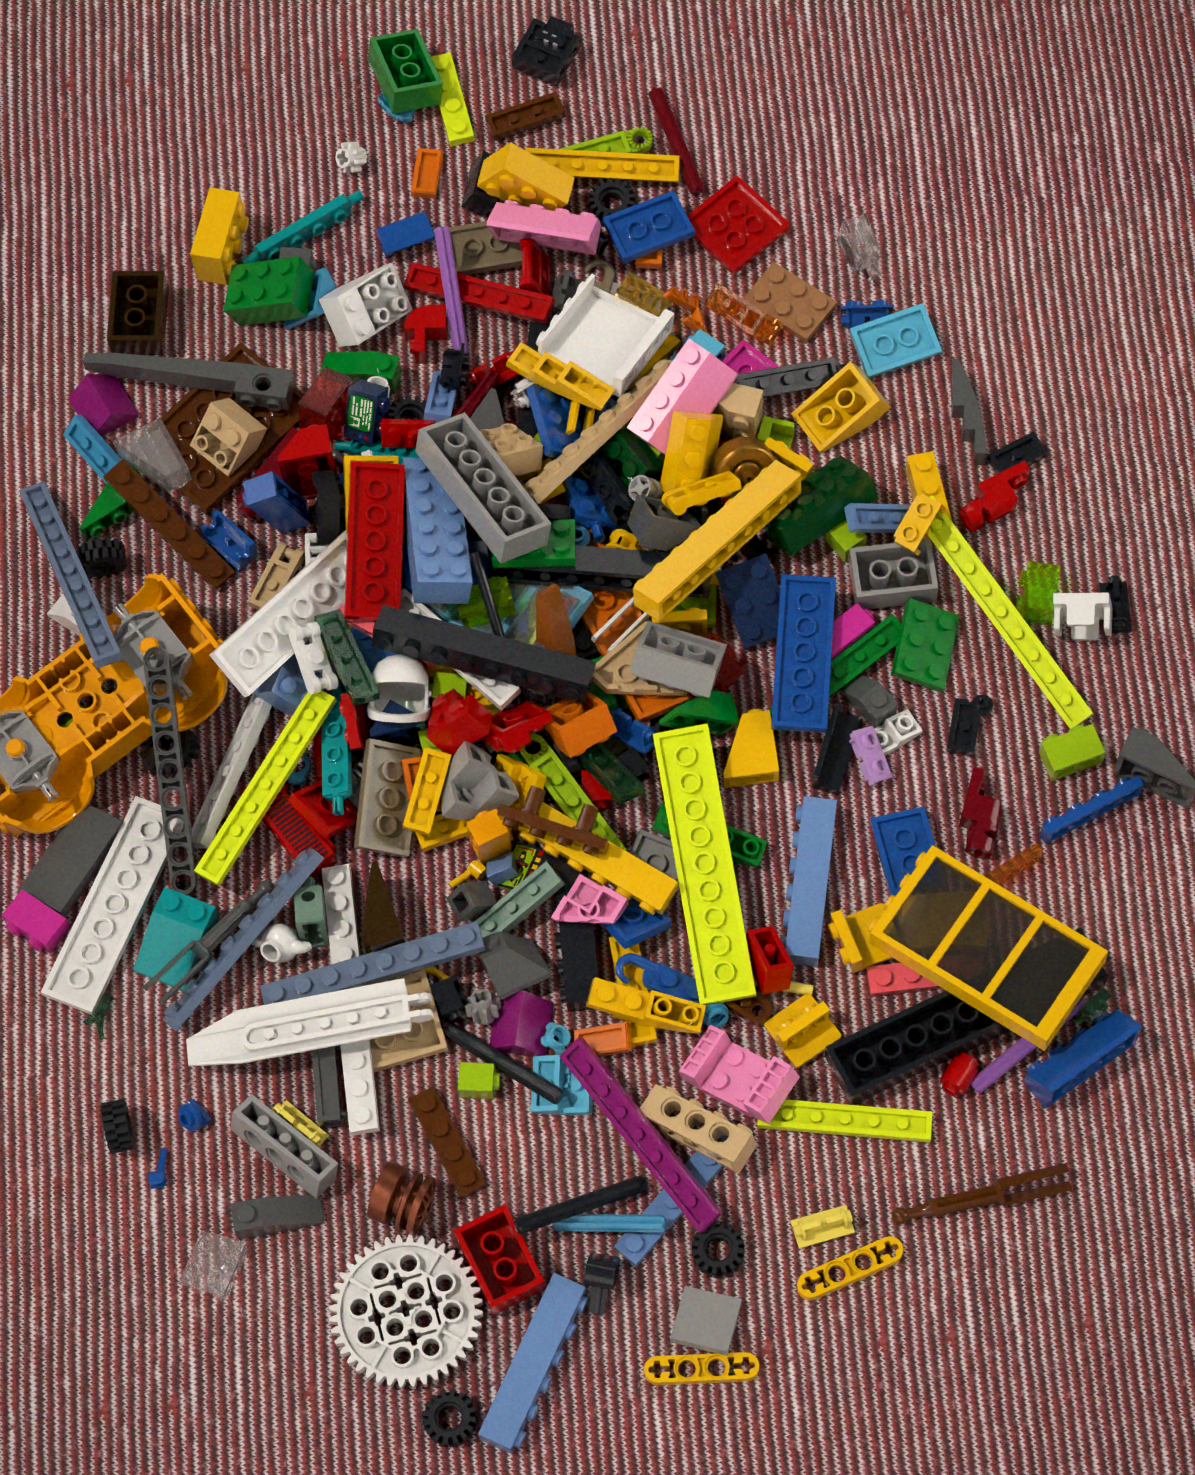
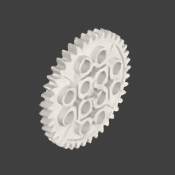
M410 1234L406 1242H403L401 1236L397 1235L396 1241L393 1244L388 1237H385V1246L383 1247L375 1241L374 1251L364 1247V1258L357 1254L354 1255L357 1262L356 1265L346 1263L349 1274L339 1273L344 1283L334 1284L335 1289L340 1292L330 1296L337 1304L329 1306V1310L337 1315L330 1317L329 1322L330 1324L338 1325L331 1329V1333L333 1336H340L334 1342L337 1347L344 1346L340 1353L342 1357L349 1356L347 1360L349 1366L358 1363L356 1372L360 1374L366 1370L365 1377L368 1381L376 1375V1383L379 1386L385 1379H387L389 1388H392L395 1381H398L401 1390H404L406 1382H410L412 1388L416 1389L418 1380H421L422 1384L427 1387L429 1377H432L438 1383V1373L441 1372L448 1377L449 1371L447 1367L451 1366L457 1370L459 1367L456 1359L467 1360L463 1350L473 1351L474 1349L469 1340L479 1339L478 1334L473 1331V1329H482V1324L475 1319L483 1317V1311L475 1309L483 1305L482 1299L474 1298L481 1294L480 1287H472L477 1283L475 1276L468 1277L472 1272L470 1266L462 1268L465 1263L463 1257L454 1261L456 1256L455 1250L453 1249L446 1254V1244L442 1243L436 1248V1241L433 1238L427 1245L425 1244L424 1236L421 1235L416 1243ZM407 1260H414L417 1262V1266L414 1270L407 1272L402 1269L403 1263ZM386 1268L389 1270L386 1278L382 1280L374 1278L373 1275L377 1269ZM396 1278H401L402 1282H404L402 1283V1289L397 1290V1287L394 1285ZM448 1279L453 1282L452 1287L448 1291L437 1289L439 1282ZM429 1282L431 1283L434 1297H436L437 1301H442L438 1303L439 1308H437L441 1320L440 1325L435 1309L429 1305L432 1298L428 1285ZM419 1287L424 1290V1295L420 1299L414 1300L409 1297L410 1291L414 1288ZM391 1295L396 1298L393 1306L389 1308L381 1306V1301L384 1297ZM372 1298L374 1299V1303L378 1314H380L381 1318H383L381 1319L380 1326L383 1333L384 1341H382L378 1326H376L375 1322H370L373 1321L375 1318V1311L372 1303ZM365 1304L368 1307L365 1314L356 1316L352 1313L356 1305ZM408 1306L410 1309V1316L408 1317L403 1315V1307ZM451 1307H456L460 1310V1315L455 1319H447L445 1317V1312ZM423 1315L430 1316L432 1321L429 1326L421 1328L416 1325L419 1317ZM396 1323L403 1325V1331L399 1335L392 1336L388 1333L391 1325ZM370 1331L375 1334L374 1340L371 1343L363 1344L360 1342V1337L363 1333ZM413 1333L419 1337L415 1346H412L411 1342H406L410 1340V1334ZM430 1343H435L439 1346V1351L433 1356H428L424 1353L425 1347ZM403 1351L409 1352L411 1357L407 1363L399 1364L395 1361L398 1353Z

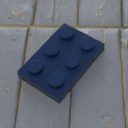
M765 553L716 572L715 575L744 649L776 638L778 632L780 588L767 554Z

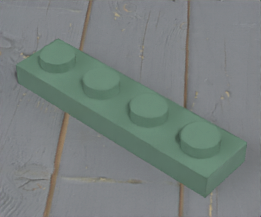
M544 862L475 920L480 926L483 938L499 931L508 933L565 885L550 863Z

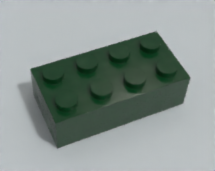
M842 455L831 459L827 465L816 472L810 473L801 481V494L762 528L764 536L792 556L845 521L844 507L849 503L871 504L878 499L869 473Z

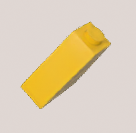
M752 709L742 714L723 773L724 788L779 781V766L773 730H771L770 710Z

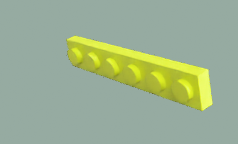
M785 1099L770 1124L758 1119L757 1128L930 1143L932 1111Z

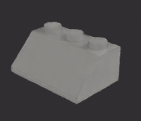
M647 621L636 645L629 674L635 675L642 680L662 683L668 688L688 691L694 696L709 698L715 685L727 644Z

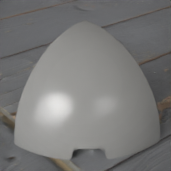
M464 741L455 753L444 780L441 809L442 816L446 818L460 820L475 819V816L484 810L491 811L496 808L498 811L500 804L510 806L519 798L516 786L506 771H497L491 765L492 757L481 748L467 741Z

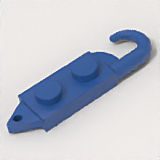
M624 954L616 962V975L625 984H628L630 980L624 975L623 967L626 964H633L643 969L642 982L647 991L654 990L700 1004L696 979L662 963L657 964L638 954Z

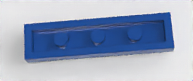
M1139 775L1132 779L1126 777L1120 780L1115 785V788L1107 792L1105 790L1097 792L1087 803L1083 805L1081 802L1074 804L1067 810L1068 813L1060 817L1054 815L1048 818L1043 823L1040 837L1046 845L1141 795L1144 787L1143 781Z

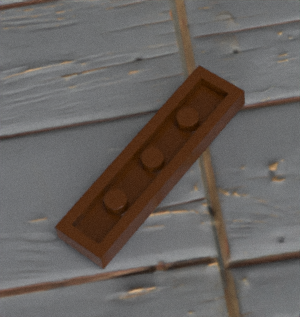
M434 1086L409 1098L408 1102L460 1199L463 1200L486 1188L485 1180Z

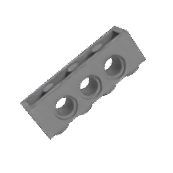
M251 1094L232 1112L230 1130L316 1199L336 1180L338 1162Z

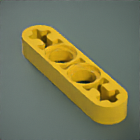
M888 1236L800 1275L797 1282V1292L801 1298L812 1301L882 1271L901 1260L903 1245L899 1239ZM887 1244L891 1248H897L894 1254L895 1257L891 1258L889 1254L881 1256V1264H877L876 1256L871 1251L876 1249L877 1255L883 1253ZM860 1255H866L871 1259L872 1265L867 1270H860L855 1265V1259ZM833 1267H840L845 1272V1278L840 1282H834L829 1278V1270ZM819 1273H823L824 1281L829 1286L824 1288L822 1282L815 1286L814 1293H811L809 1289L803 1290L805 1280L809 1279L811 1283L820 1280Z
M747 1352L728 1353V1356L717 1353L654 1356L648 1359L644 1365L645 1378L652 1385L748 1382L755 1379L759 1373L758 1359L755 1355ZM728 1360H734L733 1366H741L743 1360H749V1365H754L755 1368H751L749 1374H744L743 1369H734V1375L729 1376L730 1365ZM712 1361H721L725 1365L723 1374L713 1376L709 1373L708 1365ZM669 1362H675L673 1368L675 1378H670V1372H662L660 1378H655L652 1372L649 1373V1370L654 1369V1364H660L661 1369H670ZM691 1362L695 1366V1373L691 1377L681 1376L678 1371L680 1364Z

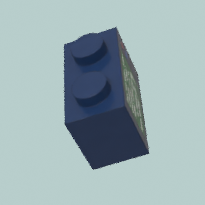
M359 379L348 388L344 437L373 445L381 438L380 422L382 418L385 419L390 405L388 387Z

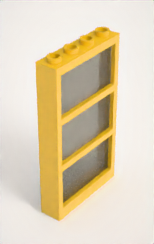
M932 845L927 853L923 851L915 862L916 868L912 874L907 873L899 885L901 889L898 894L889 897L885 903L883 915L880 918L875 917L868 928L870 932L869 943L1045 1051L1106 962L1108 950Z

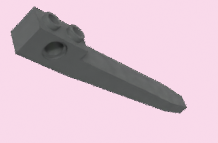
M85 353L83 360L85 370L115 377L235 393L237 403L245 407L260 406L267 407L273 411L289 410L295 387L292 370L245 363L121 353ZM263 387H269L266 391H260Z

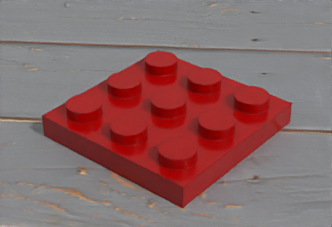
M738 175L687 215L695 230V237L692 238L733 276L790 230V223Z

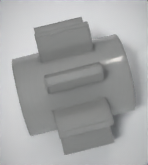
M480 989L473 992L471 997H467L469 1003L465 1005L467 1017H472L474 1023L486 1025L492 1023L496 1017H499L498 1010L501 1009L499 997H494L493 991Z

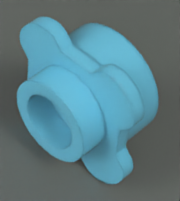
M550 1022L546 1025L547 1031L545 1036L541 1037V1044L544 1047L553 1049L557 1055H561L566 1050L565 1046L570 1042L571 1036L566 1027Z

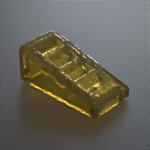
M630 271L615 294L616 297L657 317L665 309L668 310L672 301L664 297L663 291ZM630 285L635 287L631 294L626 292ZM639 290L644 292L640 300L635 298ZM651 295L654 298L648 306L644 302L646 301L647 297ZM658 300L663 301L658 311L653 309Z

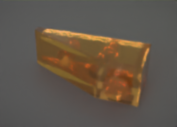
M718 282L703 304L769 346L772 345L784 325L781 321Z

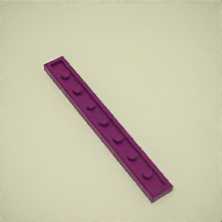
M578 1037L559 1057L699 1233H703L723 1212L585 1039Z

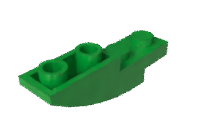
M661 803L651 831L671 839L666 807L664 803ZM726 825L733 863L758 867L767 841Z

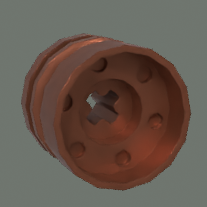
M388 1161L381 1171L371 1194L367 1218L387 1225L393 1216L396 1215L395 1229L402 1230L406 1226V1233L415 1236L431 1211L437 1180L427 1176L423 1181V1174L416 1172L410 1182H407L408 1168Z

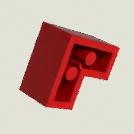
M453 688L445 694L438 695L433 700L426 738L442 752L452 756L464 741L472 744L490 733L493 714L471 694L464 698Z

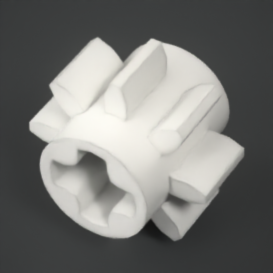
M358 141L341 143L342 148L336 151L337 165L344 168V173L361 172V166L367 163L366 150L359 147Z

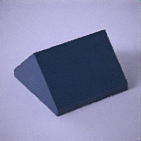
M391 699L382 711L389 714L414 713ZM376 721L369 732L371 739L412 746L420 744L418 732L425 731L426 726L424 721L411 723Z

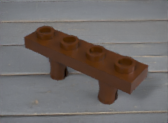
M530 786L522 809L518 810L500 804L497 815L503 821L502 825L508 828L518 830L520 826L529 829L528 833L535 837L544 839L545 835L556 838L555 842L568 848H571L572 844L583 847L582 852L591 856L598 857L599 853L607 854L610 846L608 840L591 833L599 809L595 806L584 803L576 826L569 827L538 815L546 791L541 788Z

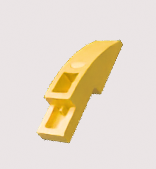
M596 977L592 980L586 1007L610 1013L612 1018L659 1029L696 1034L700 1033L706 1005L654 990L648 993Z

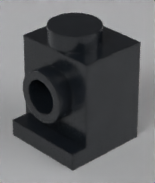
M456 975L430 985L432 996L444 1024L447 1022L457 1023L466 1018L463 1006L467 1005V1001L462 989H459L460 986Z

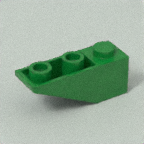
M133 464L130 465L139 474ZM108 483L80 526L86 541L99 537L105 529L113 524L121 523L129 514L135 511Z

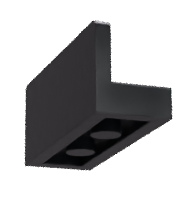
M835 703L813 774L812 788L839 796L853 749L851 743H849V740H851L849 734L859 729L861 717L840 712L841 704Z

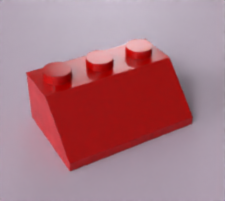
M315 424L300 429L277 457L283 481L303 498L317 496V490L312 481V471L334 470L336 480H338L327 424Z

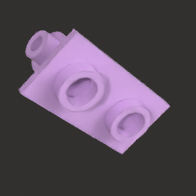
M869 726L852 731L849 734L851 738L849 743L852 745L856 758L862 757L863 762L859 763L865 778L864 781H868L869 786H872L882 780L892 778V773L874 727Z

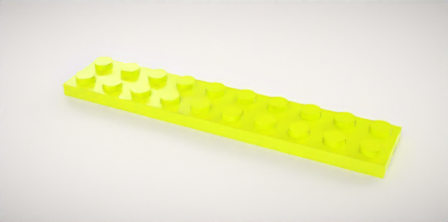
M708 723L654 733L656 756L699 1002L703 1005H709L711 1003H723L755 997L757 993Z

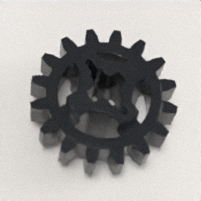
M188 729L180 732L184 768L186 766L193 768L194 765L191 760L199 758L196 751L200 749V745L194 732ZM170 735L163 736L160 740L161 748L165 751H169L168 748L171 750L174 747V739ZM150 736L148 742L141 743L144 750L139 752V755L143 759L142 764L146 770H149L151 775L155 776L157 771L153 738ZM167 763L163 768L164 775L169 774L171 778H174L178 772L177 766L173 763Z

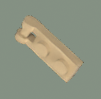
M280 542L251 594L248 605L259 610L294 577L299 566L304 562L305 551L299 548L296 550L291 549L289 544ZM288 558L290 559L289 563L283 562L282 559Z

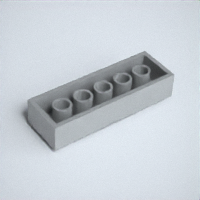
M465 412L419 429L415 452L500 563L547 546L551 522Z

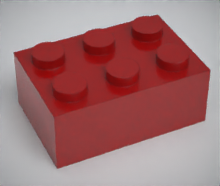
M506 1204L453 1230L458 1245L477 1280L493 1316L546 1290L545 1281L522 1235L517 1233L514 1227V1219Z

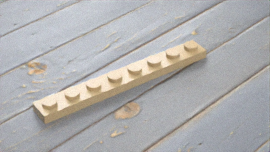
M672 360L657 362L653 366L654 370L647 376L640 378L629 393L620 396L617 399V404L611 409L604 411L593 426L581 432L579 439L567 445L556 460L545 465L544 471L541 474L530 479L525 484L524 489L536 504L544 500L638 412L672 363Z

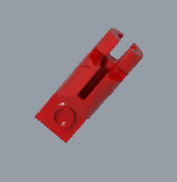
M1026 461L978 483L977 497L961 507L959 512L965 527L970 533L983 528L982 523L984 521L992 524L993 521L1015 510L1018 498L1013 489L1017 490L1023 487L1029 478L1030 468Z

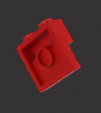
M526 700L494 714L490 733L480 738L484 746L491 744L496 752L501 750L507 753L518 752L523 749L524 745L532 742L529 732H538L544 729V725L553 722L551 713Z

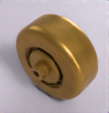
M749 436L736 437L725 442L715 452L710 465V474L714 476L730 471L740 479L741 488H743L745 484L753 481L763 468L772 464L775 458L767 445L761 440ZM741 490L735 491L732 495L725 498L728 500L734 498Z

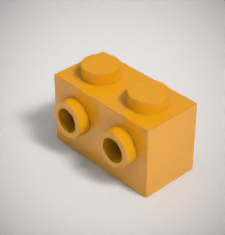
M496 808L491 811L484 810L478 813L475 819L466 822L470 844L483 865L493 858L510 852V841L514 840L511 833L512 829L502 825L503 821L499 819Z

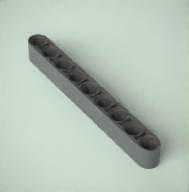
M152 647L145 652L143 665L170 884L174 891L188 894L196 888L198 877L194 872L196 861L171 658L166 650L160 647ZM155 652H160L164 656V663L158 668H154L150 664V656ZM160 679L164 680L168 686L166 693L161 696L155 694L153 690L154 683ZM162 707L168 708L171 712V718L167 723L159 722L156 717L157 711ZM165 735H170L174 739V747L169 751L163 750L160 746V740ZM167 763L175 764L178 769L177 775L172 779L167 778L163 773V768ZM172 790L179 792L181 795V802L178 806H171L167 802V795ZM175 818H179L184 822L185 828L181 834H175L170 829V823ZM177 846H183L188 851V857L184 862H179L174 858L173 853ZM180 874H187L191 878V886L188 889H181L177 885V878Z

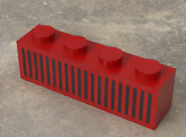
M284 784L262 821L293 860H295L300 852L303 850L307 851L309 848L314 849L324 857L322 862L309 876L316 878L322 873V868L331 867L337 863L334 854L337 849L329 838L323 839L315 828L288 801L290 799L286 792L288 787Z

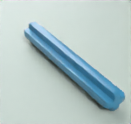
M578 1214L553 1223V1228L555 1231L664 1232L667 1221L664 1215Z

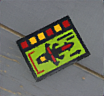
M514 842L511 851L514 853L519 876L496 886L509 892L542 865L547 854L543 848Z

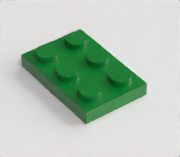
M575 519L549 520L551 522V529L547 546L504 563H500L495 555L492 554L493 568L575 566Z
M912 598L908 599L905 603L891 675L938 692L943 691L946 685L959 615Z

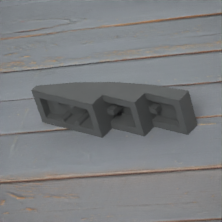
M952 358L951 418H962V442H973L974 465H985V433L979 404L970 380L958 358Z

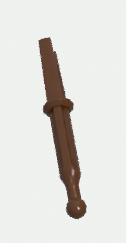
M1063 1163L998 1178L994 1185L931 1199L922 1205L912 1208L898 1207L892 1212V1220L896 1224H904L909 1219L918 1217H937L997 1202L1002 1206L1070 1191L1072 1190L1070 1181L1004 1195L1002 1188L1067 1173L1069 1169L1067 1164Z

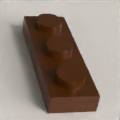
M553 92L485 115V121L493 140L497 141L566 117L557 92Z

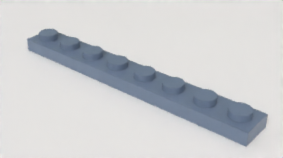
M309 848L307 851L303 850L294 860L295 865L289 872L285 871L280 875L275 883L277 885L270 894L266 893L257 903V910L252 915H247L240 922L239 931L233 937L229 936L220 947L221 952L215 959L213 957L210 958L202 967L203 973L197 980L193 979L185 986L183 990L184 995L179 1001H174L167 1007L164 1012L166 1016L162 1019L175 1031L180 1028L322 862L323 856L312 848Z
M475 921L260 986L264 1005L375 984L486 951L480 926Z

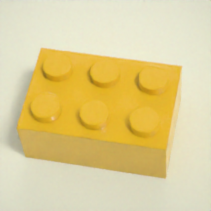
M510 142L484 159L477 187L503 201H515L520 203V206L530 207V204H537L545 207V210L555 211L556 208H562L568 204L575 178Z
M209 188L190 252L196 277L199 281L228 285L232 265H236V261H234L236 254H240L242 249V233L247 231L249 218L245 216V203H242L240 192Z

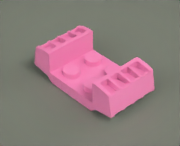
M709 1025L679 1070L682 1080L698 1088L704 1094L767 1124H770L785 1098L800 1078L788 1063L775 1056L769 1061L731 1042L725 1031Z

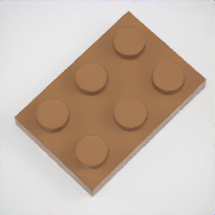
M775 262L769 266L743 298L745 306L806 344L837 307L836 300Z

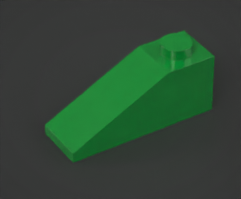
M376 351L327 352L319 377L353 385L359 379L367 381L370 377L379 376L388 381L390 393L395 394L402 374L400 357Z
M712 690L709 698L702 696L674 708L661 718L659 723L661 726L678 729L708 723L710 734L723 736L739 724V718L733 695Z

